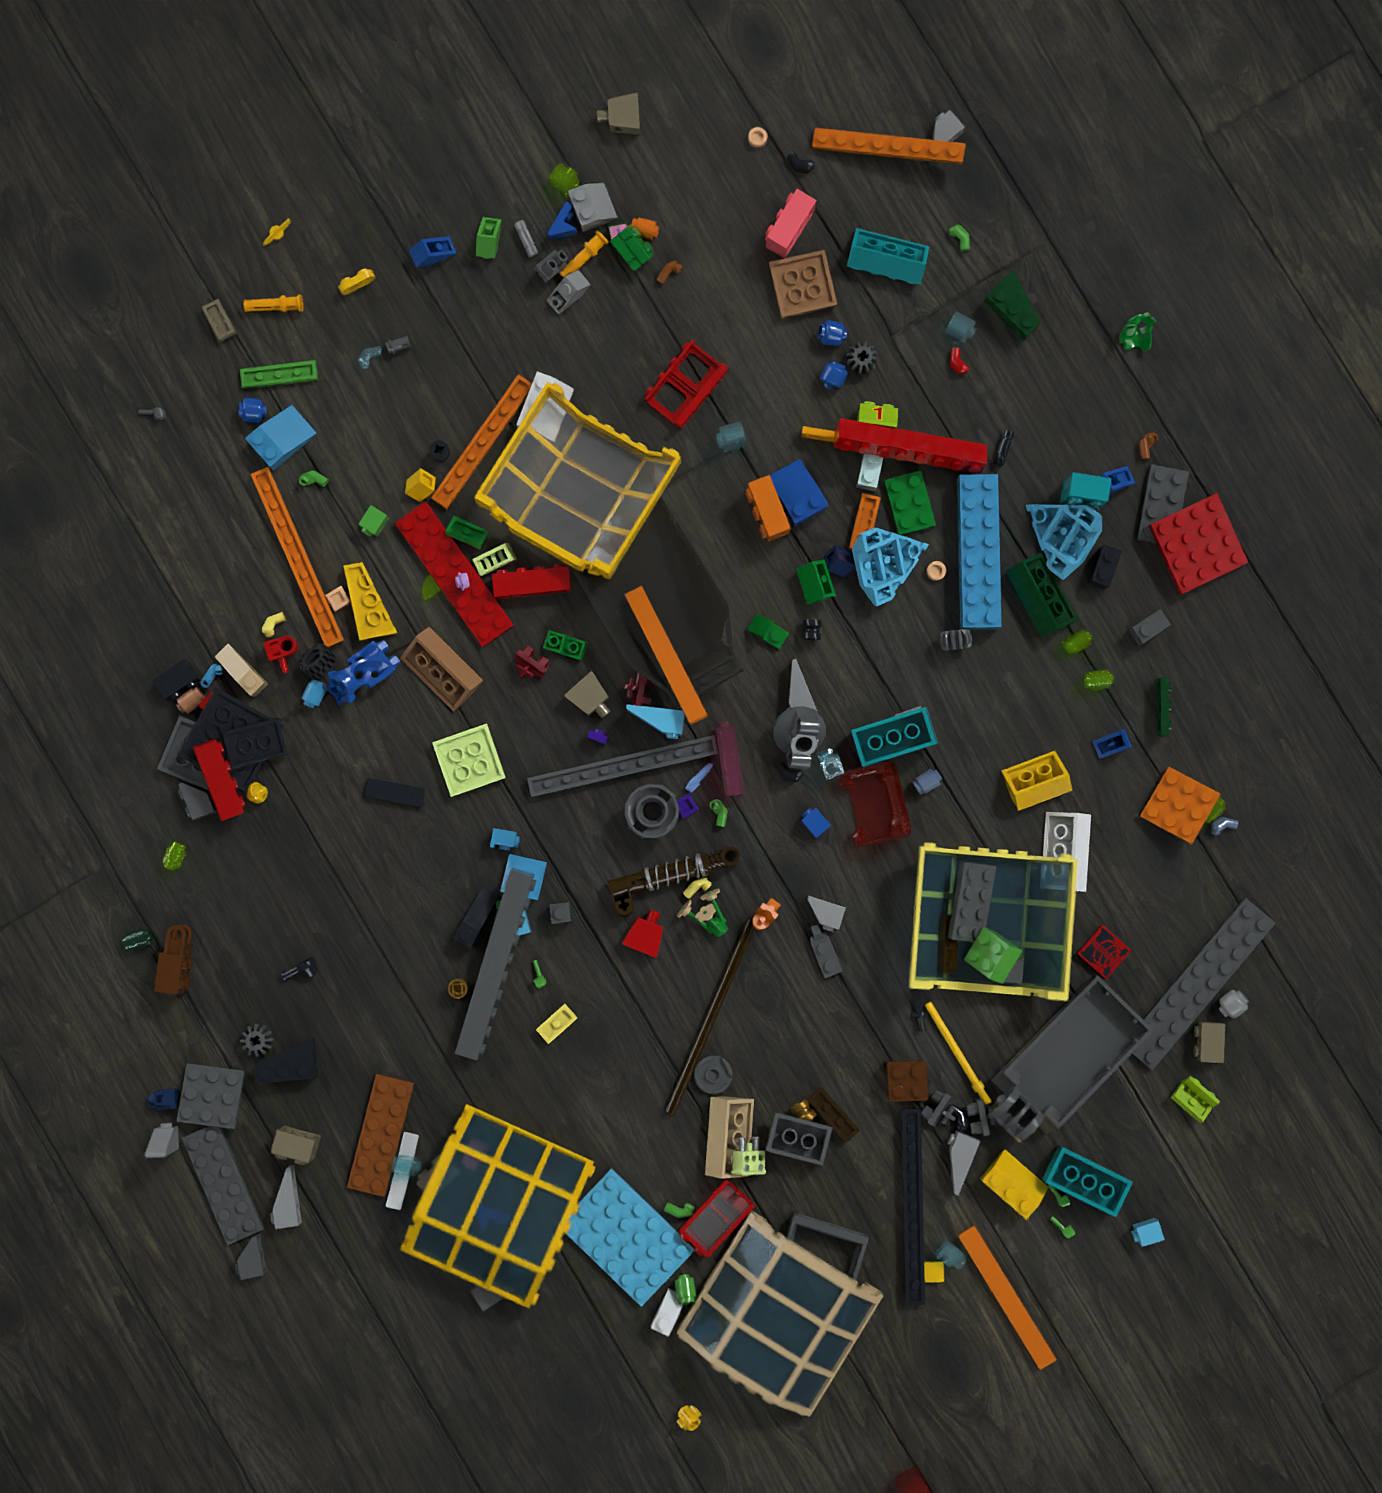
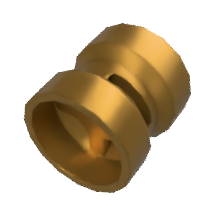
M461 978L453 980L448 985V992L453 998H462L469 991L468 983Z
M806 1098L790 1108L792 1113L802 1120L810 1121L817 1115L813 1109H810Z

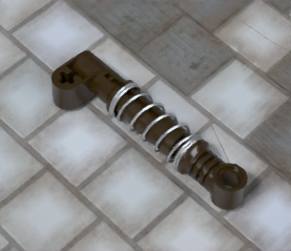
M729 846L719 850V853L714 851L715 854L710 852V855L703 852L697 853L695 861L686 856L685 860L679 861L676 859L674 863L669 864L666 862L665 865H656L652 869L648 867L643 868L638 873L609 880L608 886L614 908L618 914L629 916L635 909L632 894L641 891L652 892L654 888L659 889V886L666 885L669 887L670 883L676 882L679 884V881L684 879L689 881V878L695 876L699 878V873L702 877L708 876L712 869L717 871V868L720 870L722 866L724 868L734 867L740 862V853L735 847ZM728 852L736 854L734 861L729 862L725 859ZM629 895L630 898L624 899L625 903L629 904L627 911H624L620 908L622 901L616 902L615 898Z

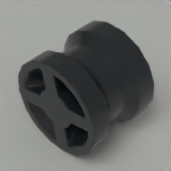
M437 440L431 444L430 454L436 461L443 462L449 458L450 449L444 441Z

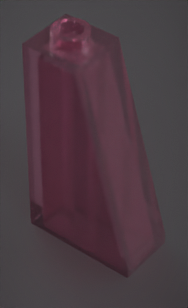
M730 722L721 723L716 728L724 796L744 795L735 725L731 726Z

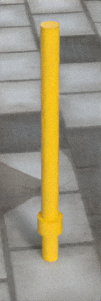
M928 1002L925 1004L926 1009L971 1081L972 1089L975 1093H978L984 1105L989 1104L991 1100L984 1090V1084L981 1080H978L932 1002Z

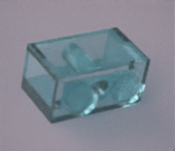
M741 421L719 427L716 441L718 448L723 449V453L746 446V436Z

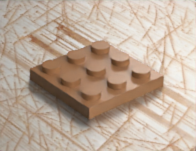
M825 250L769 262L781 319L837 306Z

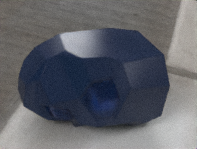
M177 1088L156 1090L150 1093L147 1098V1106L153 1110L179 1108Z

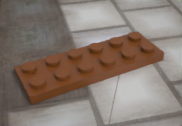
M376 1074L347 1188L382 1197L386 1196L414 1087L413 1082Z

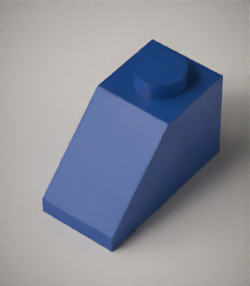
M450 236L421 239L409 250L416 267L431 266L457 254Z

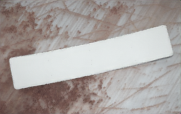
M403 1133L386 1207L401 1210L419 1137L416 1134Z

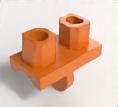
M772 898L768 903H763L753 914V926L758 930L766 929L779 915L776 911L780 904Z

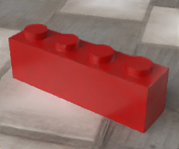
M565 564L553 565V568L546 569V566H536L534 570L528 571L527 568H517L515 572L509 573L508 570H498L496 574H492L495 599L572 592L570 571L568 566L565 567Z
M215 739L193 746V751L220 819L223 821L244 813L242 807H245L242 796H238L236 793L238 785L235 778L231 779L229 771L232 770L228 760L224 761L222 753L225 752L221 742L217 743Z

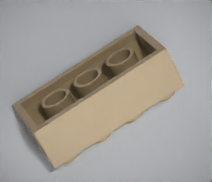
M711 1097L705 1175L717 1178L749 1177V1175H732L731 1171L733 1170V1151H739V1138H745V1147L746 1143H751L754 1099Z

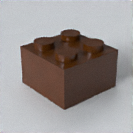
M925 1059L886 1061L887 1100L889 1102L928 1100L927 1062Z

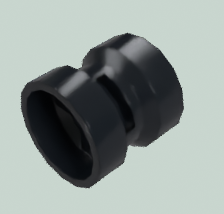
M803 619L805 629L802 633V639L821 640V633L819 631L822 627V621Z

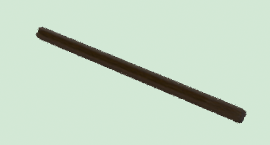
M748 918L667 1105L666 1113L670 1115L676 1114L755 927L752 924L751 918Z

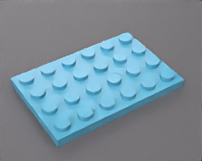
M612 1168L578 1203L580 1206L576 1215L571 1214L568 1221L572 1224L567 1235L641 1307L694 1252V1247L689 1242L687 1244L679 1236L680 1234Z

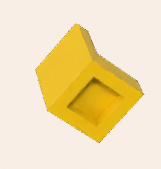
M420 468L407 479L405 494L418 502H422L434 492L436 477Z

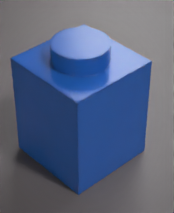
M809 808L801 815L803 817L801 822L815 838L831 826L816 808L814 810Z

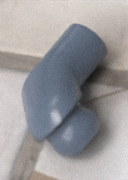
M1219 817L1212 822L1210 832L1213 835H1219L1220 831L1225 828L1236 830L1238 821Z

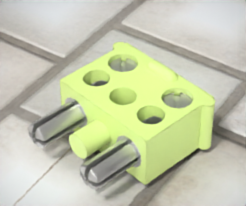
M740 1137L739 1151H733V1170L731 1174H765V1151L759 1150V1137H752V1143H746V1147L745 1138Z

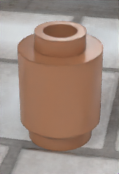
M198 687L191 688L177 698L178 703L176 706L182 713L190 714L199 707L198 705L205 696Z

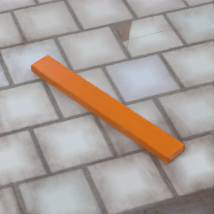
M519 374L432 495V500L445 509L449 508L527 398L532 383Z
M640 586L626 593L625 596L689 723L692 725L708 717L643 587Z
M973 1225L958 1234L959 1239L1038 1368L1041 1370L1056 1361L1055 1356L976 1227Z

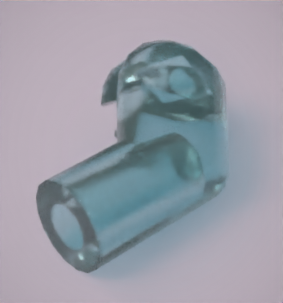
M381 346L366 348L362 351L357 359L360 368L369 367L371 357L382 355Z

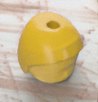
M258 782L250 784L246 792L247 799L258 804L262 803L268 795L267 787L262 786Z

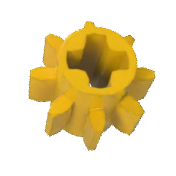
M684 1406L679 1410L678 1417L680 1419L676 1422L685 1431L687 1429L692 1431L700 1425L698 1417L701 1416V1413L693 1406Z

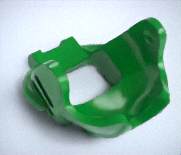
M1148 312L1128 319L1120 334L1119 344L1124 343L1125 350L1140 347L1144 352L1149 351L1152 343L1151 331L1154 323H1156L1155 318L1151 317ZM1143 320L1147 325L1138 329V324Z

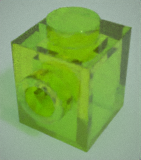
M561 163L556 166L548 177L549 183L566 196L569 195V190L579 186L577 172L571 167L566 168Z

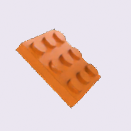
M1168 767L1140 817L1192 845L1221 794Z

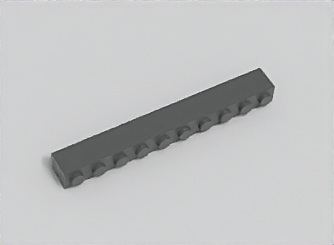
M516 868L510 870L455 1051L457 1055L473 1060H478L480 1055H484L486 1045L483 1043L485 1037L489 1038L491 1033L490 1020L495 1019L497 1008L494 1007L496 1001L500 1002L503 990H500L502 982L506 983L509 972L506 971L508 964L511 965L514 954L511 953L512 948L517 946L520 935H517L518 928L523 927L525 917L522 916L524 909L528 910L531 899L528 896L530 891H534L537 880H534L535 874Z

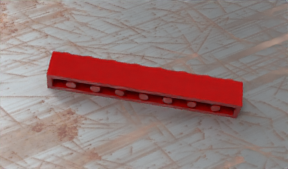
M842 418L839 419L834 429V448L844 451H854L861 454L894 458L900 461L905 460L917 464L967 471L973 474H981L987 465V444Z

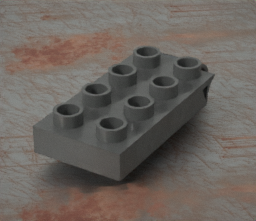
M1094 974L993 1077L992 1081L1004 1094L998 1096L989 1114L1018 1142L1025 1140L1030 1134L1035 1133L1037 1127L1048 1135L1051 1131L1059 1129L1154 1030L1098 975Z

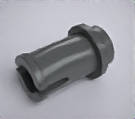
M407 335L392 341L389 339V342L385 343L389 354H395L396 351L411 347Z

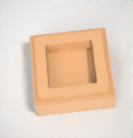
M342 586L325 595L335 612L351 603Z

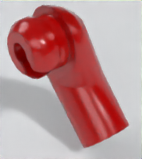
M951 348V368L958 374H967L969 366L960 359L961 349Z

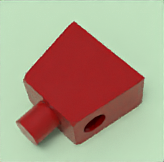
M650 909L646 919L638 917L622 944L656 958L663 931V926L656 924L661 913Z

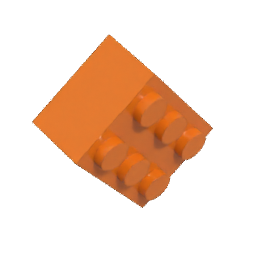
M770 475L749 482L745 495L748 502L753 503L752 512L755 520L760 521L759 530L762 538H766L770 542L788 535L791 528Z

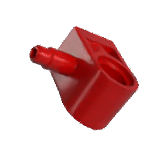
M283 636L263 642L268 660L270 662L279 661L282 672L288 673L286 658L297 654L299 650L298 642L290 636ZM291 641V650L285 651L284 644Z

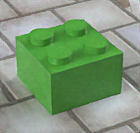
M983 927L964 960L989 979L1003 984L1022 950L999 933Z

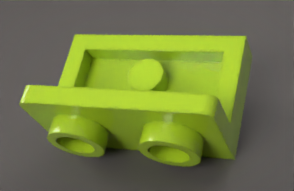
M1191 1076L1182 1080L1170 1097L1199 1123L1203 1122L1211 1109L1220 1102L1212 1092L1205 1089L1197 1079Z

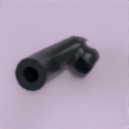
M952 1104L951 1106L955 1108L952 1115L957 1117L958 1122L956 1129L959 1132H964L969 1128L968 1115L961 1108Z

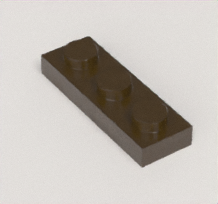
M951 914L939 915L938 973L942 974L956 973L958 942L948 938Z
M822 1086L807 1098L845 1143L860 1131Z

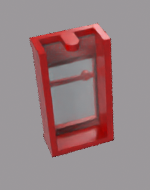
M725 1178L679 1228L681 1233L679 1236L687 1244L691 1242L695 1246L693 1248L699 1256L702 1257L704 1255L708 1258L755 1207V1203L728 1178Z

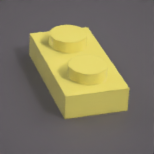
M564 1004L536 1030L549 1044L578 1017Z

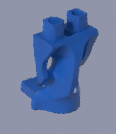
M384 640L378 643L372 641L358 653L346 660V663L350 664L346 669L327 673L329 678L327 690L335 697L338 706L346 701L351 704L355 699L354 692L358 688L367 686L370 689L391 677L395 672L400 660L395 655L390 658L385 656L384 653L389 650V646ZM357 671L363 673V677L360 680L355 676ZM376 672L378 677H371V673Z

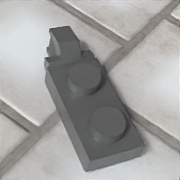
M818 924L811 926L810 928L814 936L810 937V943L824 978L842 972L843 970L826 931L821 933Z

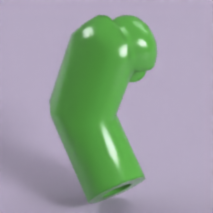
M314 470L303 473L299 477V483L303 486L316 482L325 487L329 480Z
M712 800L709 807L717 815L716 825L725 827L728 809L720 800Z
M667 1203L664 1211L677 1218L692 1216L694 1206L686 1203L684 1208H679L671 1203Z

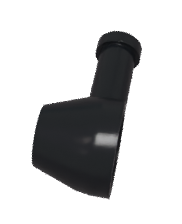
M313 956L309 957L297 966L281 973L282 978L287 981L298 973H302L305 977L309 978L318 972L316 961Z

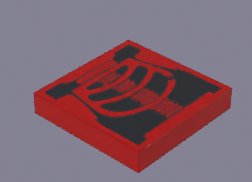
M1101 925L1076 954L1104 979H1107L1132 950L1104 925Z

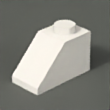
M668 1288L651 1322L652 1329L666 1336H669L682 1308L679 1300H677L676 1291Z

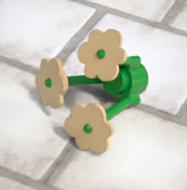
M719 888L709 891L700 897L702 900L711 901L712 904L702 907L696 915L690 911L691 900H688L677 914L678 918L682 915L685 917L688 914L716 937L722 936L728 930V927L725 925L726 919L723 917L715 901L717 894L720 892ZM716 911L718 917L712 918L713 913Z

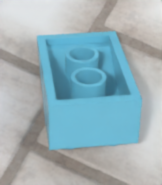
M635 705L626 706L628 712L662 734H666V738L678 739V736H682L684 711Z

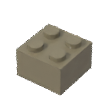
M284 1125L276 1132L271 1153L276 1154V1158L287 1160L288 1157L295 1159L294 1162L297 1164L305 1165L316 1157L321 1135Z

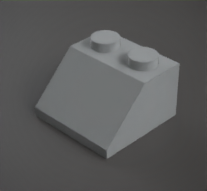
M604 183L584 184L568 191L569 199L573 205L582 232L618 219Z

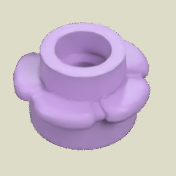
M459 572L458 577H455V583L457 588H461L462 591L469 588L470 585L467 573L461 574Z

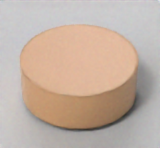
M755 127L749 132L748 141L750 145L760 148L766 144L767 133L763 128Z
M939 561L930 563L926 570L927 576L933 581L941 580L946 574L945 565Z

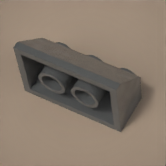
M775 1112L765 1150L823 1166L832 1127Z

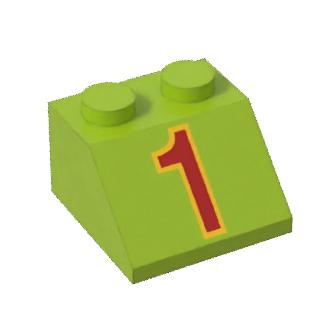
M865 401L864 404L860 403L857 421L897 428L898 408H894L890 404L877 406L874 402Z

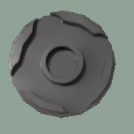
M710 1055L698 1062L694 1078L697 1086L702 1091L718 1094L729 1087L732 1081V1069L726 1059Z

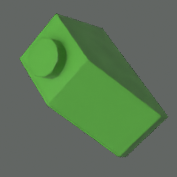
M482 218L477 233L476 256L485 259L495 258L498 250L502 219Z

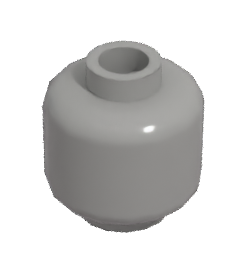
M1231 990L1219 999L1221 1005L1219 1010L1225 1017L1230 1016L1235 1019L1248 1009L1247 1003L1249 1001L1240 990Z

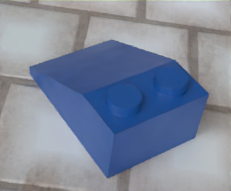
M800 459L770 475L781 505L794 527L828 509L829 505Z

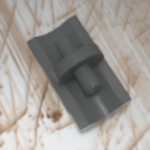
M554 250L538 263L534 269L539 272L538 275L543 277L546 283L567 265L565 261L568 257L562 250L559 252Z
M935 1091L931 1099L939 1105L936 1110L926 1106L921 1115L928 1120L927 1123L934 1127L940 1119V1122L946 1124L949 1118L954 1121L956 1117L952 1113L955 1108L950 1105L946 1111L954 1097L947 1093Z
M981 1098L975 1099V1102L966 1105L968 1116L978 1114L979 1121L969 1123L971 1133L986 1136L990 1135L987 1119H989L990 1125H995V1119L989 1114L992 1105L986 1106L987 1113H985Z

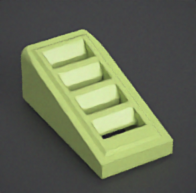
M504 543L472 560L481 577L517 559L511 545ZM502 550L505 551L508 559L505 558ZM495 553H498L501 560L500 563L498 562ZM489 556L491 557L494 566L491 565L488 559ZM482 559L484 560V562H485V564H486V566H487V568H488V569H486V570L484 569V567H483V565H482V563H481V560H482Z

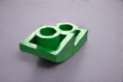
M549 630L543 648L582 661L588 643Z

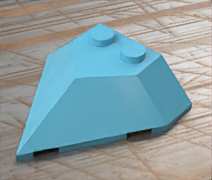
M1026 505L1028 512L1031 513L1032 524L1041 550L1045 552L1048 569L1062 580L1065 579L1084 562L1101 534L1102 515L1089 505Z
M876 527L859 534L852 548L859 585L875 606L893 599L896 595V589L900 584L904 583L918 562V556L923 550L927 549L929 544Z

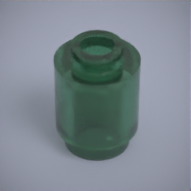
M145 927L126 933V936L122 937L123 945L127 951H136L151 945V940H153L152 932Z

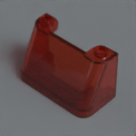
M894 761L878 763L840 773V785L851 793L858 828L853 833V841L857 848L911 835V824L898 769Z

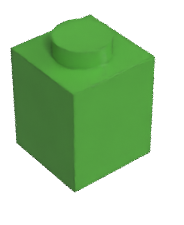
M370 505L359 523L362 527L361 531L369 537L372 534L378 537L389 517Z

